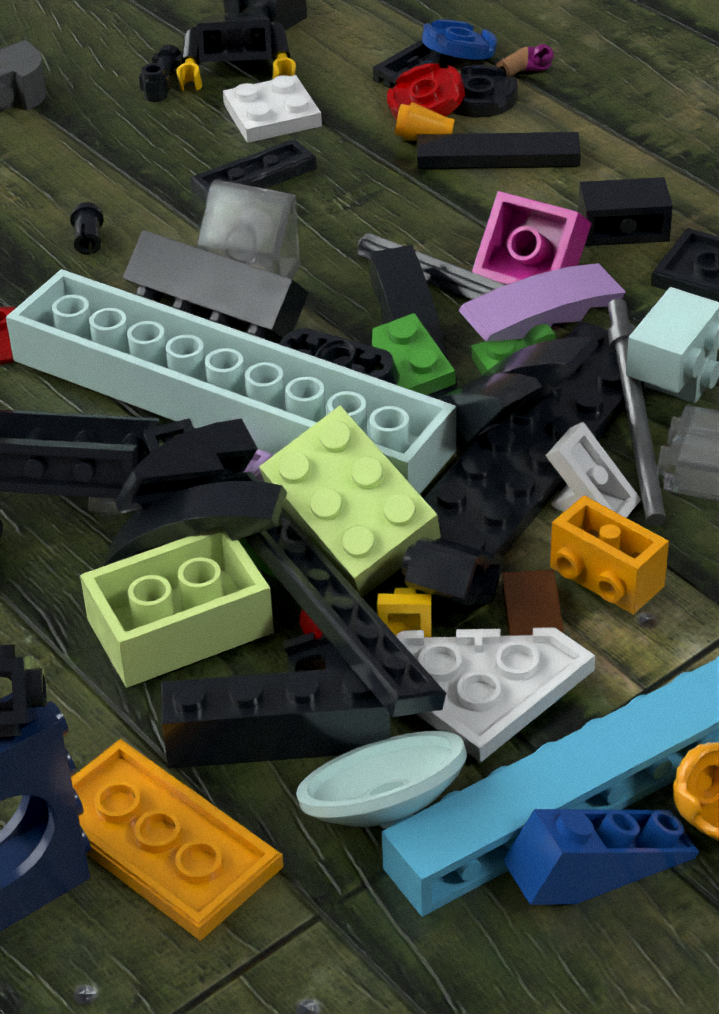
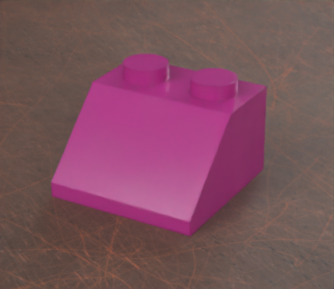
M498 191L472 272L508 285L537 274L578 266L591 223L577 211Z

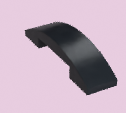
M227 481L194 486L166 495L139 510L119 529L111 543L103 566L154 549L156 546L222 526L232 541L275 528L278 524L287 491L279 484L255 481Z

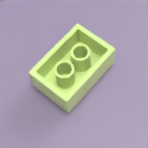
M341 405L259 466L264 482L282 485L287 491L283 504L284 510L362 598L402 568L405 552L411 544L414 545L423 537L433 540L441 537L438 517L435 511Z
M222 526L182 538L80 575L87 619L126 688L274 633L270 587L239 540L232 541Z

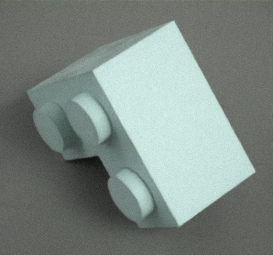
M670 287L628 337L626 376L644 381V387L695 404L706 388L712 389L719 378V362L716 361L717 350L719 349V302Z

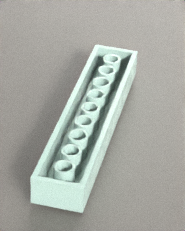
M63 269L58 271L6 316L14 361L174 421L190 418L193 428L242 418L257 448L274 455L340 405L419 495L456 452L455 405Z

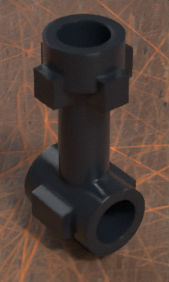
M170 44L163 45L158 54L154 53L152 63L142 67V72L139 75L140 90L144 91V97L147 101L160 102L167 98V93L170 90L169 76H172L174 69L182 64V55L176 46Z

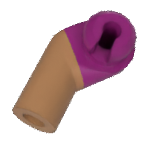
M541 44L537 47H523L500 60L496 67L505 70L506 77L509 78L518 72H542L551 66L554 52L546 44Z

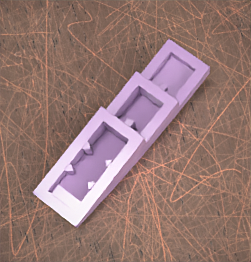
M599 263L571 266L537 274L499 287L464 303L459 312L486 342L523 339L530 329L540 324H548L551 327L553 323L581 321L590 308L606 307L610 301L622 299L626 291Z

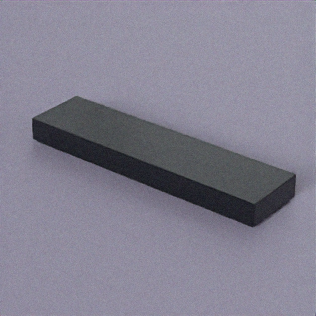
M579 132L417 134V168L580 166Z

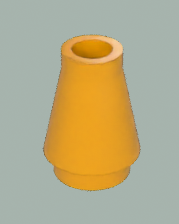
M411 102V105L401 104L394 135L404 137L403 141H417V134H452L455 119L445 117L414 102Z

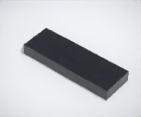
M292 139L190 178L191 190L213 209L317 169L316 156L296 139Z

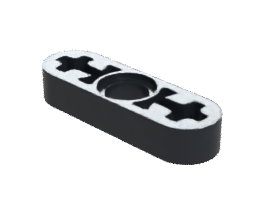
M308 328L297 329L288 333L279 344L328 362L347 356L349 357L347 362L340 366L366 375L369 373V376L395 385L398 384L400 379L399 371L391 353L384 349Z

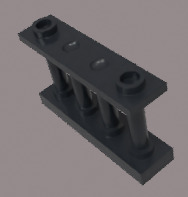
M0 410V492L117 499L132 470L148 456L143 442V430L159 426V418Z

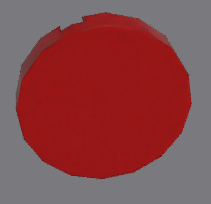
M434 63L416 66L402 73L395 80L397 85L393 90L389 88L387 92V104L391 114L397 120L400 105H411V102H414L445 117L450 115L461 104L465 96L461 74L452 66L447 65L448 69L440 68L439 64Z

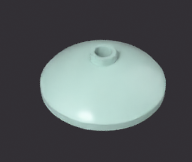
M445 731L414 732L370 743L344 753L314 770L298 786L296 792L297 799L303 812L320 821L351 827L380 825L382 828H389L397 820L413 816L414 813L437 799L460 773L467 757L466 748L460 736Z

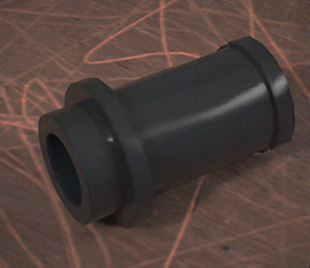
M83 202L72 210L70 222L75 234L74 248L81 254L90 255V242H92L93 253L98 252L101 248L100 228L103 225L104 217L102 211L95 204Z

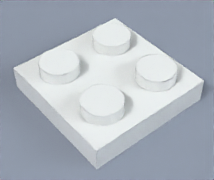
M296 75L277 76L271 81L257 84H240L236 88L223 91L224 106L247 143L322 126L320 110Z

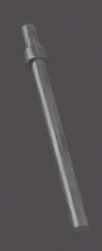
M614 299L608 304L611 327L608 330L610 348L617 355L646 523L649 526H660L665 523L666 515L641 380L626 376L628 337L636 328L629 321L626 302L623 299Z

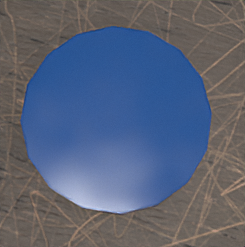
M436 20L431 25L427 23L423 27L421 37L422 43L434 51L452 57L477 60L494 56L498 41L489 30L482 29L481 34L473 32L474 26L470 25V23L455 20Z

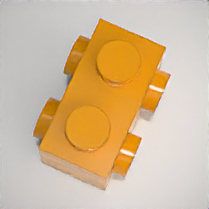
M584 495L552 522L550 568L559 572L563 577L571 579L598 594L607 602L613 603L634 615L665 587L669 541Z

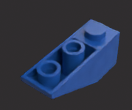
M534 809L503 862L530 905L578 904L695 859L699 851L684 831L681 821L670 810Z

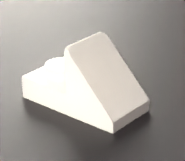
M584 422L570 427L545 455L567 483L551 502L555 509L565 512L585 495L627 518L641 501V498Z

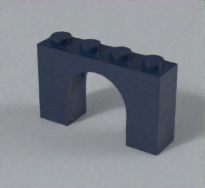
M12 693L1 698L0 701H9L13 697ZM52 701L47 702L46 707H37L38 719L21 724L22 735L0 737V801L23 795L15 814L0 831V932L90 879L86 853L91 851V845L87 835L80 826L79 816L84 813V809L71 780V777L76 775V767L65 748L63 736L67 735L69 730L63 714Z

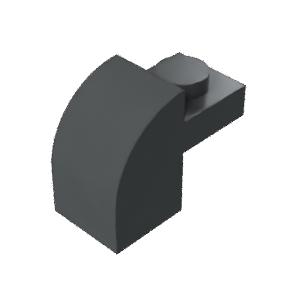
M27 40L0 49V112L17 105H21L27 111L36 107L47 95L41 53Z

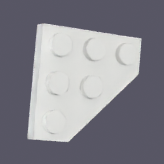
M555 627L533 628V635L500 636V629L456 630V637H424V630L401 631L396 635L447 693L443 710L418 713L417 715L438 731L450 732L460 736L464 742L466 752L480 763L595 670V655Z

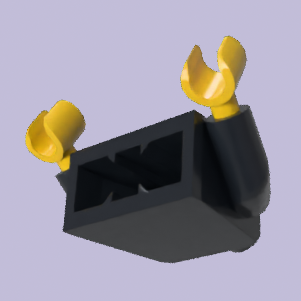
M262 13L211 15L197 22V26L189 28L184 35L182 64L176 70L180 90L184 91V85L191 81H194L196 91L202 88L199 64L201 62L272 59L274 61L273 79L282 75L294 76L296 73V63L290 58V50L284 27L280 23L270 22V19Z

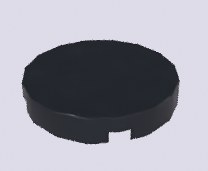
M489 65L465 66L461 68L460 73L464 83L465 96L461 104L453 112L473 118L503 114L513 108L518 100L517 80L513 75L512 78L506 77V71L499 67Z

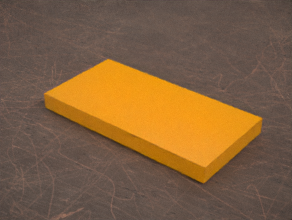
M119 739L77 772L76 775L71 777L73 788L78 794L84 809V813L79 816V822L91 845V851L86 854L199 941L205 938L284 867L283 854L122 739Z

